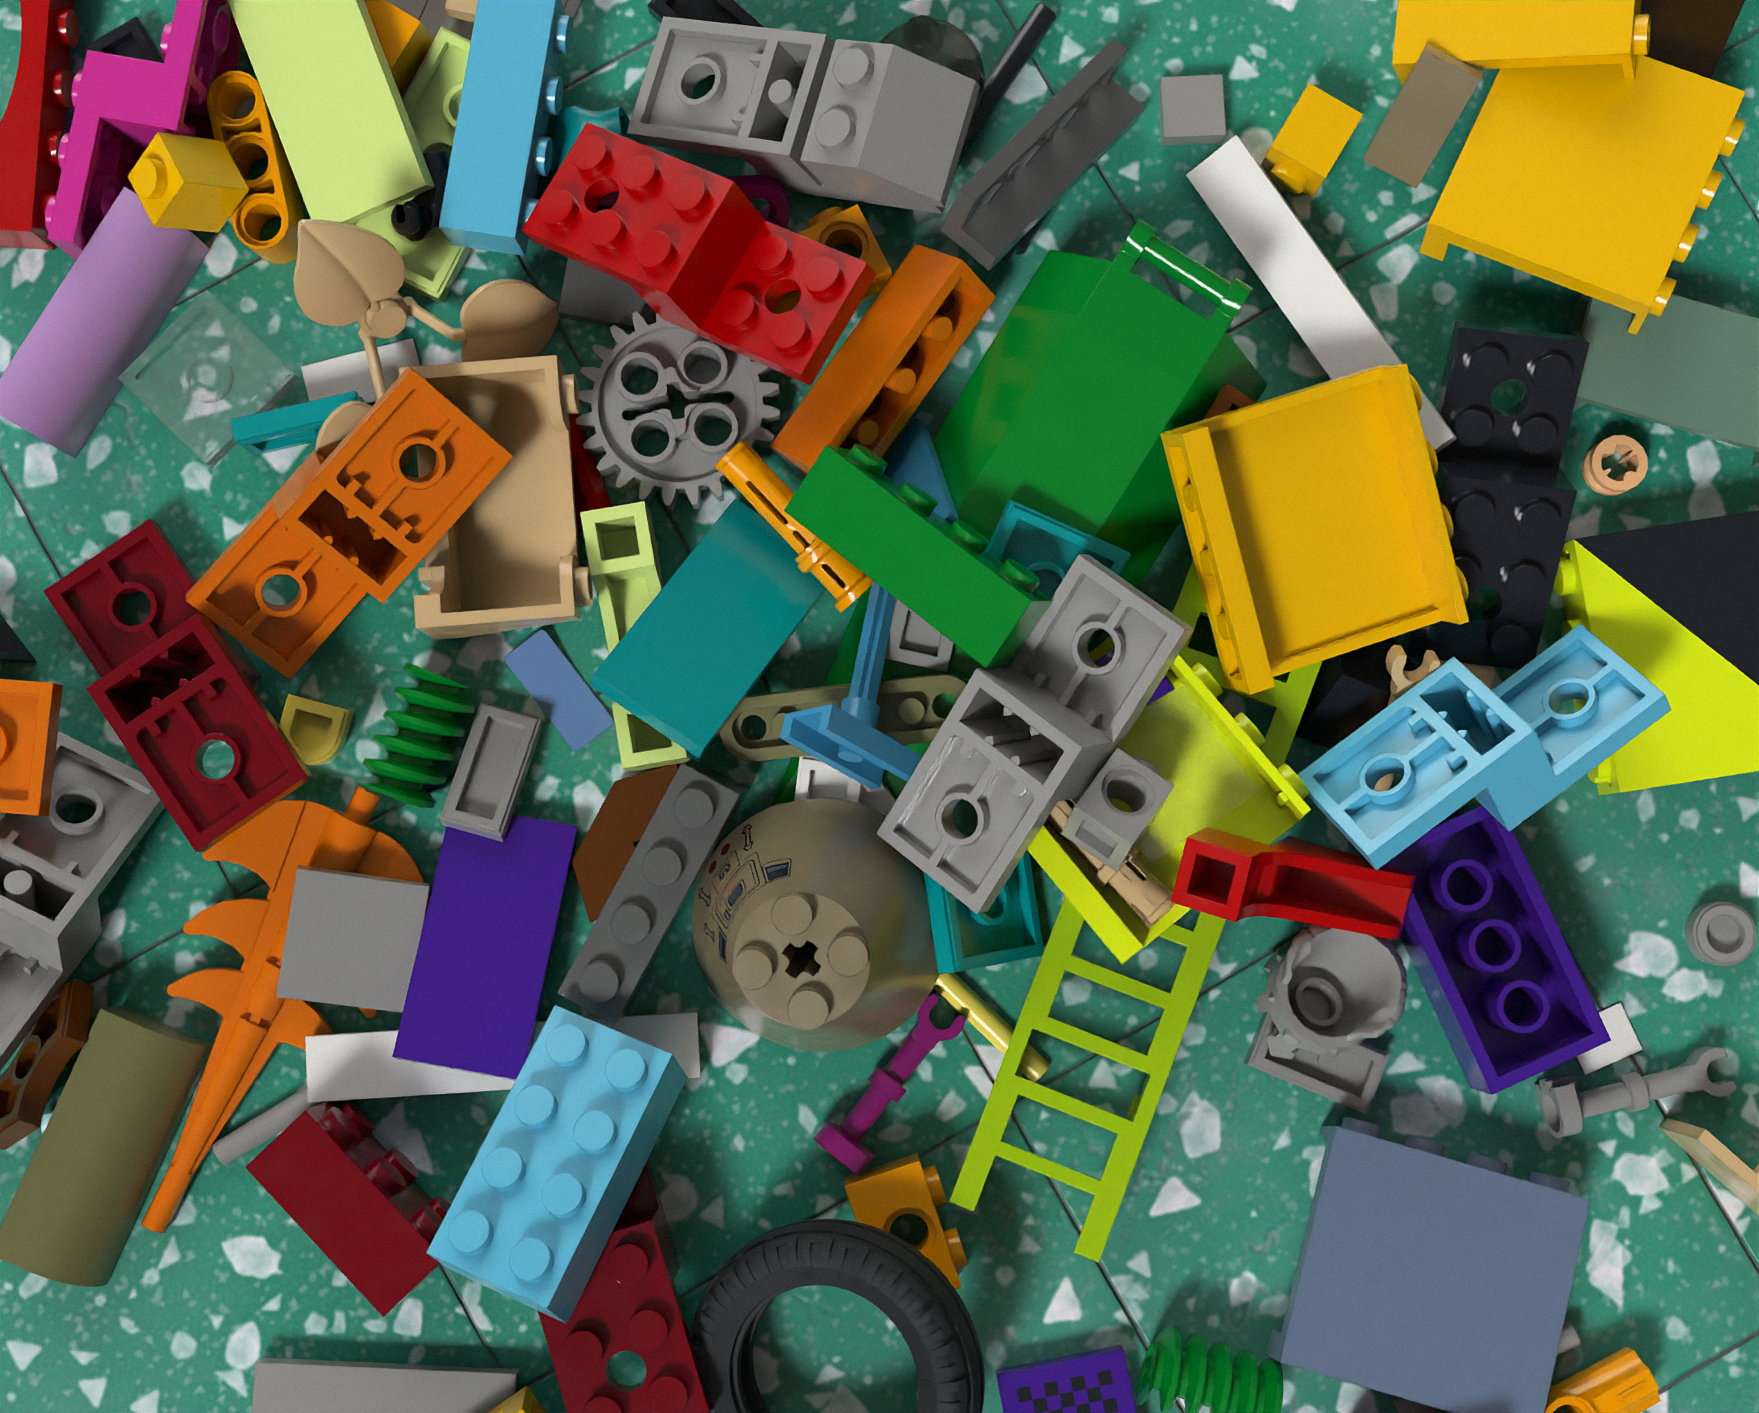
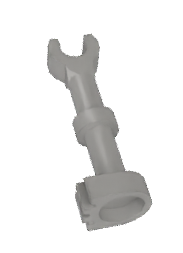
M1708 1046L1696 1048L1689 1054L1686 1062L1678 1065L1676 1068L1645 1076H1640L1635 1071L1617 1076L1616 1083L1579 1093L1575 1081H1572L1571 1075L1560 1074L1541 1079L1538 1084H1534L1544 1121L1552 1135L1558 1139L1581 1133L1583 1118L1625 1108L1629 1113L1644 1110L1649 1107V1102L1652 1100L1683 1092L1697 1091L1700 1094L1722 1097L1730 1095L1736 1090V1085L1733 1081L1718 1080L1711 1082L1707 1076L1708 1065L1716 1059L1727 1057V1052L1723 1048Z

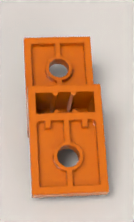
M408 366L326 460L315 450L307 457L188 591L186 601L290 680L367 592L382 604L387 600L513 456L411 366ZM425 444L433 448L436 454V463L432 471L419 478L409 477L402 473L399 462L403 451L411 445ZM279 574L289 575L299 583V592L293 601L285 605H274L264 599L262 587L272 576Z

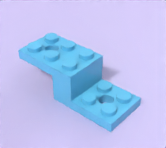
M1579 624L1492 691L1461 662L1452 657L1297 775L1310 792L1308 797L1364 858L1378 870L1472 798H1475L1510 832L1671 711L1666 695L1584 626ZM1569 699H1588L1586 705L1575 713L1567 715L1556 713L1558 707ZM1391 773L1404 774L1401 782L1394 788L1386 791L1374 790L1376 783L1385 775Z

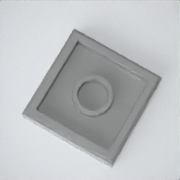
M298 865L276 997L403 1013L423 928L429 883Z

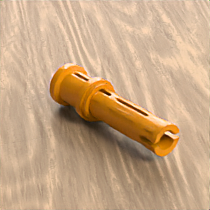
M744 438L715 465V468L725 475L755 507L757 512L799 554L795 559L799 564L797 567L802 573L811 572L835 597L834 607L842 613L872 585L873 580L784 511L794 493L748 445L749 442Z

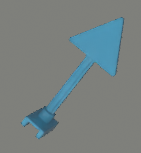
M915 418L911 421L887 461L888 466L883 473L900 486L907 481L931 495L938 502L933 511L952 525L955 520H958V514L927 425L918 418ZM872 581L849 696L842 700L840 708L830 704L785 714L780 739L870 789L881 788L885 769L908 782L923 757L877 730L881 708L876 701L887 652L895 597L875 581Z

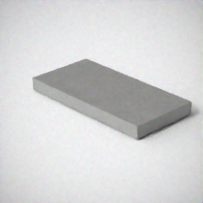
M261 1357L255 1362L252 1413H488L518 1392L520 1369Z

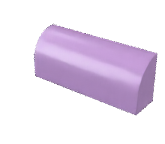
M123 187L0 377V415L76 459L210 249L189 230L153 226L137 194Z

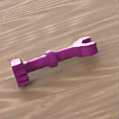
M935 994L929 995L916 1012L917 1026L885 1068L881 1070L876 1067L867 1080L872 1083L842 1123L837 1125L836 1123L825 1122L813 1137L818 1144L858 1176H860L875 1156L860 1143V1140L892 1100L898 1103L905 1095L907 1090L903 1088V1085L939 1041L951 1040L958 1036L964 1028L966 1019L961 1015H957L950 1025L944 1029H937L931 1024L929 1013L940 999Z

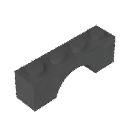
M695 759L681 763L557 992L559 995L613 1025L629 1011L658 957L662 943L679 909L707 861L720 844L749 789Z

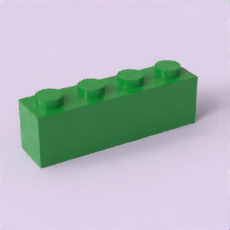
M856 443L851 449L826 445L784 511L985 668L1009 666L1053 602L1036 589L1041 580L1020 563L1007 559L1003 564L984 550L989 543L988 539L970 525L960 520H955L951 525L933 510L938 502L923 489L907 481L900 486L883 472L888 464L871 450Z

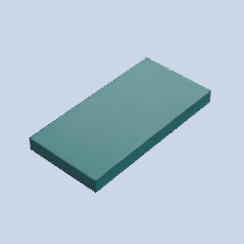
M735 498L595 671L590 685L697 758H700L826 591V588L811 572L802 573L797 567L799 564L795 561L799 554L764 517Z

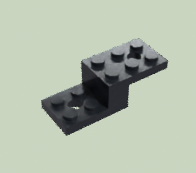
M1455 321L1436 410L1457 439L1436 453L1438 471L1434 478L1440 502L1447 508L1452 519L1453 536L1449 540L1455 565L1462 571L1466 579L1468 593L1476 588L1489 587L1497 591V598L1494 605L1487 611L1477 614L1467 612L1469 619L1467 623L1459 625L1440 621L1404 633L1402 648L1407 656L1423 658L1426 650H1432L1436 653L1438 659L1442 661H1448L1455 657L1461 663L1520 670L1536 657L1577 490L1559 468L1590 344L1583 336ZM1509 379L1523 382L1524 394L1515 406L1502 410L1491 405L1492 391L1499 383Z

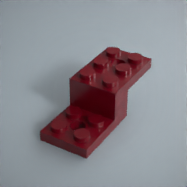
M149 519L43 592L101 677L88 686L86 690L195 852H205L312 779L313 775L252 687V684L261 679L262 676L238 640L186 601V594L196 584L197 580L160 525ZM143 591L149 598L150 612L142 623L129 626L121 615L122 603L128 595ZM223 741L232 748L234 764L226 776L213 779L204 770L203 756L210 745Z
M649 1159L628 1198L568 1323H563L538 1311L567 1413H712L709 1397L674 1283V1279L680 1269V1263ZM620 1351L637 1353L646 1365L645 1378L633 1386L619 1384L610 1373L609 1362L611 1357Z

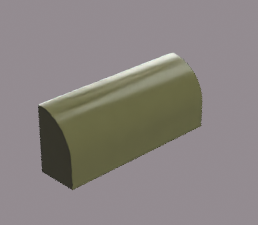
M124 1005L100 1008L87 1036L86 1044L82 1047L1 1224V1260L33 1274L66 1284L86 1287H99L108 1284L204 1072L213 1044Z

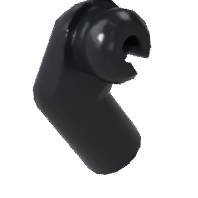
M428 151L422 153L435 187L416 195L411 201H406L403 205L397 204L393 208L391 213L392 227L398 234L405 236L411 241L428 239L439 229L450 163V154L448 152Z

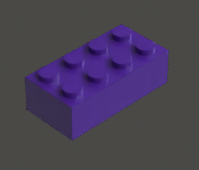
M1478 801L1456 810L1386 863L1387 865L1417 873L1400 937L1470 1088L1493 1095L1611 1041L1513 829L1509 832Z

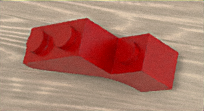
M1206 827L1186 838L1171 902L1233 922L1255 916L1275 917L1387 939H1398L1402 932L1417 873L1387 864L1376 870L1364 857L1292 836H1287L1271 846Z

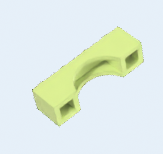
M644 501L580 512L590 576L600 606L609 654L664 587L653 518ZM612 700L623 769L629 772H636L671 764H681L693 759L692 753Z

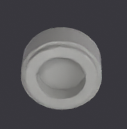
M1708 902L1698 906L1689 915L1685 924L1684 936L1690 952L1700 961L1710 965L1731 966L1742 962L1752 952L1756 942V927L1751 916L1742 907L1730 902Z

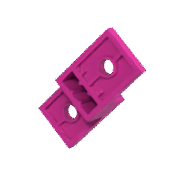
M177 0L173 22L167 23L162 32L161 54L164 63L87 50L83 71L77 72L72 84L71 95L75 110L70 133L64 134L59 145L58 160L62 171L57 195H53L49 199L45 211V225L48 231L47 238L75 261L123 187L136 193L127 176L157 132L214 140L207 107V93L211 83L219 75L228 71H237L243 42L227 0Z

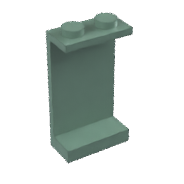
M1578 292L1567 335L1583 336L1590 344L1573 413L1588 403L1753 450L1755 454L1751 466L1759 468L1758 318L1671 294L1662 315L1658 317L1648 313L1637 335L1627 332L1635 315L1634 313Z

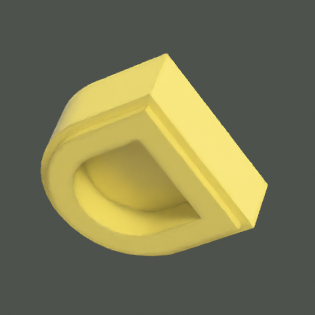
M288 694L279 727L306 765H323L334 760L343 750L354 712Z

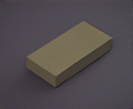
M1426 43L1365 151L1362 161L1417 188L1481 81L1483 72Z

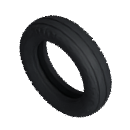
M812 1219L773 1229L752 1240L724 1264L709 1284L696 1311L690 1337L709 1397L712 1413H770L762 1399L755 1378L753 1348L756 1331L765 1310L776 1296L795 1288L811 1285L832 1286L853 1292L877 1306L895 1324L904 1337L916 1366L919 1385L916 1413H982L985 1391L983 1357L973 1321L964 1302L947 1277L930 1259L901 1238L874 1226L841 1219Z

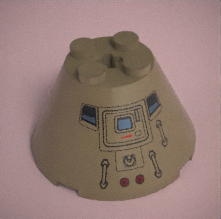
M831 797L797 800L783 804L778 803L752 815L739 824L717 847L706 864L697 886L692 910V933L697 960L709 987L720 1003L734 1018L759 1036L774 1043L804 1051L833 1052L857 1048L872 1043L900 1027L919 1009L932 991L940 974H938L923 871L876 834L886 818V815L850 800Z

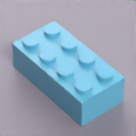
M555 1005L426 1253L449 1270L567 1324L688 1078L673 1054Z

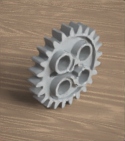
M638 312L632 313L634 332L628 335L622 329L613 325L610 330L617 345L612 350L597 344L592 347L595 355L602 363L600 369L594 367L581 368L580 372L583 378L593 385V390L579 391V405L592 409V412L576 418V425L581 431L596 432V434L586 440L583 447L590 455L606 452L596 467L600 474L604 477L620 469L621 471L615 485L618 491L624 494L638 483L640 484L639 500L641 502L644 501L646 505L650 503L656 492L659 491L663 494L667 510L673 511L679 494H687L694 510L699 509L701 491L707 489L710 490L719 502L725 500L722 482L726 481L727 478L721 471L715 468V465L744 438L749 442L748 445L754 451L756 445L769 447L775 439V436L764 429L763 425L781 422L780 410L764 405V403L780 396L779 386L776 383L760 382L773 369L756 361L751 362L752 359L665 321L657 313L656 323L648 325ZM711 359L718 362L721 366L718 377L707 384H698L688 378V372L696 361ZM639 370H651L658 375V382L652 391L644 395H635L626 390L627 382L632 374ZM723 394H732L734 396V400L729 404L709 402L720 398ZM676 396H684L687 403L684 410L685 417L680 419H674L669 410L673 406L672 398ZM627 411L651 412L640 415L631 421L623 419V415ZM713 419H721L732 426L729 438L717 446L706 445L698 439L701 427ZM651 430L665 432L669 436V443L661 454L654 457H646L637 452V443L644 433Z

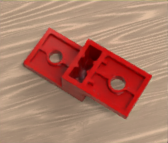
M589 122L585 124L521 229L533 242L629 284L663 320L810 386L876 277V273L867 262L766 221L734 181ZM619 191V197L610 209L597 212V206L604 196L611 192ZM791 291H801L800 300L791 311L775 314L776 304L783 295Z

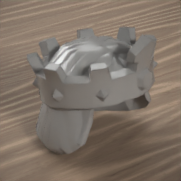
M1314 924L1310 925L1307 930L1302 929L1293 939L1292 945L1286 953L1271 957L1263 967L1269 972L1266 991L1257 996L1256 1000L1258 1012H1269L1276 1025L1266 1037L1271 1056L1292 1059L1298 1050L1302 1049L1316 1053L1318 1063L1333 1062L1345 1050L1356 1046L1358 1049L1365 1038H1378L1386 1030L1393 1028L1404 1014L1407 999L1406 967L1403 966L1404 962L1398 952L1393 950L1394 946L1386 938Z

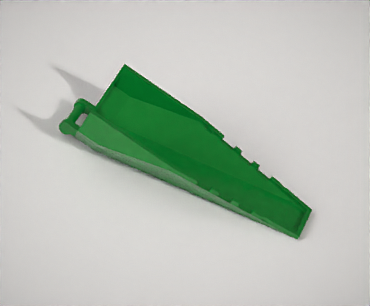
M1141 218L1133 227L1113 261L1049 250L932 441L958 514V520L976 529L990 542L1008 500L1012 499L1128 551L1131 557L1121 578L1135 588L1139 587L1182 520L1160 433L1203 420L1225 384H1230L1256 403L1268 385L1226 332L1253 288L1238 278H1235L1233 283L1229 282L1155 236L1157 228ZM1141 258L1217 305L1218 307L1209 320L1205 319L1131 273L1138 260ZM871 586L858 600L822 686L847 684L852 681ZM1100 628L1095 631L1087 650L1105 630ZM953 644L947 672L958 674L969 681L976 668L985 667L956 644ZM885 659L881 679L941 673L944 671ZM942 693L936 696L935 707L940 714L948 716L957 700L951 694ZM931 742L904 746L923 756ZM792 757L771 806L794 801L799 757ZM886 769L884 770L882 782L897 800L907 781Z

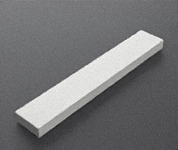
M1235 135L1186 175L1331 380L1377 365L1403 364L1241 138ZM1420 388L1422 408L1419 411L1424 436L1433 446L1435 453H1438L1457 438Z
M697 1011L623 1016L615 1025L601 1017L587 1018L673 1054L688 1078L701 1076ZM546 1021L537 1022L532 1048ZM398 1030L322 1034L305 1037L308 1102L510 1090L515 1083L513 1080L395 1059L392 1055Z

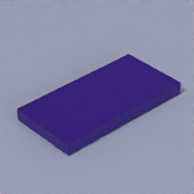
M513 815L504 842L446 826L392 1057L404 1061L516 1081L532 1050L572 860L578 840L579 829L577 826Z

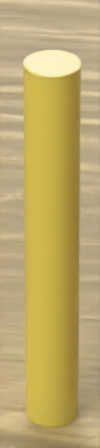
M956 973L940 974L933 988L1005 1056L1014 1029ZM1029 1043L1027 1044L1020 1063L1024 1066L1022 1073L1031 1081L1036 1082L1048 1070L1051 1064Z

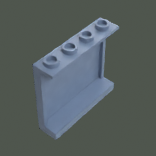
M1344 1117L1341 1127L1321 1126L1319 1135L1328 1138L1282 1330L1279 1332L1272 1329L1266 1356L1284 1364L1452 1413H1544L1590 1199L1569 1194L1570 1181L1533 1171L1530 1172L1529 1181L1505 1175L1507 1163L1493 1158L1468 1153L1466 1163L1442 1157L1445 1145L1431 1140L1406 1135L1404 1145L1380 1139L1381 1126L1358 1119Z

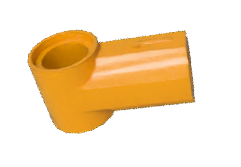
M1624 1347L1557 1385H1550L1544 1413H1553L1558 1407L1563 1405L1567 1406L1568 1413H1640L1661 1401L1658 1394L1660 1388L1650 1369L1641 1361L1636 1352L1629 1347Z

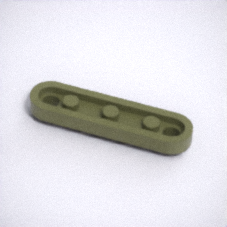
M951 672L881 679L876 701L881 708L877 730L902 745L932 742L947 716L937 711L935 707L936 696L948 693L958 700L968 680ZM851 683L747 695L720 730L722 743L733 756L749 762L810 756L780 739L785 714L830 704L840 708L842 700L849 696ZM756 715L764 720L766 733L763 737H754L748 733L746 729L748 716Z

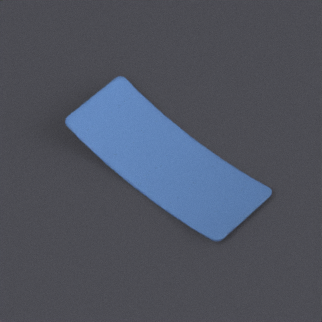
M539 630L504 657L506 664L535 699L573 751H579L613 725V718L545 630Z

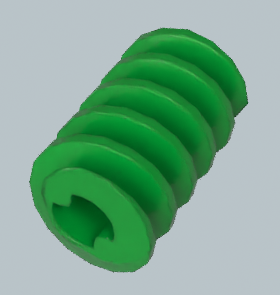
M406 663L403 670L417 682L416 687H395L393 694L407 706L406 711H385L383 718L397 732L395 735L376 734L372 741L387 754L386 758H365L362 765L377 779L375 783H358L407 804L420 808H433L437 801L423 788V785L444 784L447 778L433 762L434 760H455L457 755L443 741L444 736H465L467 730L453 715L455 712L475 713L477 706L463 694L464 689L471 688L411 663Z
M1169 1325L1164 1327L1148 1348L1138 1378L1135 1402L1137 1405L1142 1406L1154 1389L1159 1391L1160 1411L1162 1413H1168L1178 1397L1184 1399L1185 1413H1199L1203 1406L1210 1407V1413H1281L1284 1393L1283 1371L1281 1363L1270 1357L1263 1359L1258 1365L1255 1354L1246 1349L1239 1351L1232 1359L1230 1346L1221 1341L1214 1343L1207 1351L1205 1338L1196 1333L1189 1335L1182 1344L1180 1330L1175 1326Z

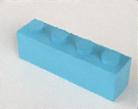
M478 0L439 221V228L451 245L526 256L529 237L521 229L540 200L535 198L539 175L548 176L551 168L553 143L550 137H546L550 115H558L560 112L563 97V80L561 76H556L560 54H569L573 39V18L570 15H566L561 0Z

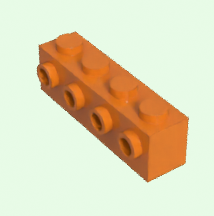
M915 244L769 447L803 478L806 477L826 445L851 449L856 443L882 458L996 296L962 259Z

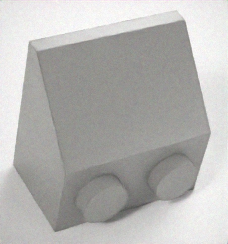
M836 39L800 161L832 193L945 207L980 86L976 80L894 44Z

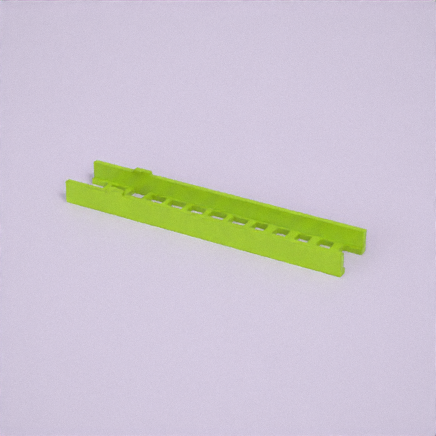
M1192 560L1172 613L1193 629H1195L1200 614L1208 617L1194 560ZM1191 634L1179 653L1190 668L1199 662L1215 678L1222 690L1275 709L1265 736L1266 744L1259 749L1276 769L1285 763L1322 661L1290 671L1286 683L1274 679L1275 687L1250 695L1227 687L1219 658L1188 647L1192 637ZM1065 896L949 1202L974 1212L995 1155L1093 1194L1094 1197L1074 1248V1253L1099 1263L1226 919L1200 911L1193 931L1173 924L1158 936L1187 947L1171 991L1168 993L1072 956L1071 954L1082 928L1084 918ZM1065 971L1164 1009L1147 1055L1048 1017ZM1033 1029L1147 1073L1140 1095H1134L1127 1117L1131 1118V1120L1016 1075V1073L1021 1075L1024 1066L1020 1063ZM1018 1094L1117 1133L1100 1180L1001 1140Z

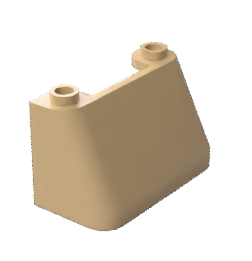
M557 355L411 366L513 456L424 557V567L418 568L419 581L431 587L430 591H425L424 595L413 596L415 628L435 640L580 620L582 607L593 605V586L590 568L580 567L569 423V414L579 413V392L576 375H564L563 366ZM399 367V376L407 367ZM415 444L417 446L418 476L423 477L434 468L436 454L434 449L428 445Z

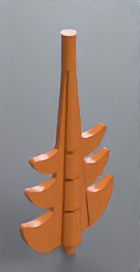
M358 786L345 812L308 800H281L207 851L202 852V857L205 861L222 860L240 864L257 873L270 888L266 899L254 897L227 899L202 910L183 926V931L187 935H206L226 942L233 946L243 956L244 960L240 970L228 967L206 968L190 973L167 987V993L170 996L187 998L203 1003L220 1013L223 1019L172 1161L141 1222L145 1228L156 1233L163 1234L166 1232L195 1172L280 1042L287 1043L306 1051V1036L334 1034L330 1023L310 1002L276 997L298 865L427 883L417 861L407 849L391 836L368 824L381 799L379 794ZM429 891V893H428L426 911H427L428 902H429V898H430V891ZM358 1007L367 1018H373L378 1013L376 1009Z

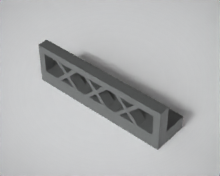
M1114 38L959 189L941 231L988 271L1138 121L1145 107L1112 80L1128 51Z

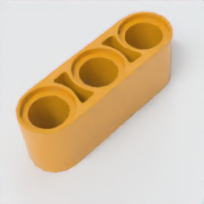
M228 71L219 75L211 83L207 93V107L214 140L224 142L249 188L248 193L231 215L232 226L237 238L265 261L273 264H287L297 259L298 222L305 219L297 181L259 82L248 73ZM255 98V105L251 113L244 118L235 119L237 107L244 100ZM268 158V166L264 174L257 179L248 180L250 166L258 159ZM281 217L279 233L268 241H261L260 232L263 225L268 220Z

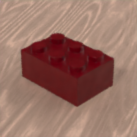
M341 1100L327 1101L305 1110L245 1168L384 1317L441 1265V1263L426 1252L451 1204L441 1196H436L432 1199L415 1181L420 1175L414 1164L395 1148L388 1152L372 1135L371 1132L376 1128L375 1124L362 1108L352 1101H348L345 1104Z

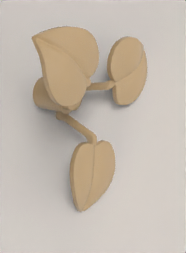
M302 219L298 222V252L293 277L294 294L297 303L308 318L319 324L345 326L356 321L359 323L361 328L358 336L364 343L376 396L375 403L387 391L376 339L377 337L391 338L398 335L406 325L407 316L413 315L452 341H463L461 348L462 362L536 357L554 333L559 320V314L557 313L559 302L530 283L516 279H499L480 286L463 304L460 312V322L463 328H455L420 307L413 297H402L398 290L405 279V265L397 249L387 239L367 229L343 222ZM348 401L341 404L324 421L316 440L315 451L326 460L372 407L361 401ZM411 445L403 451L399 462L401 471L411 460L416 445Z

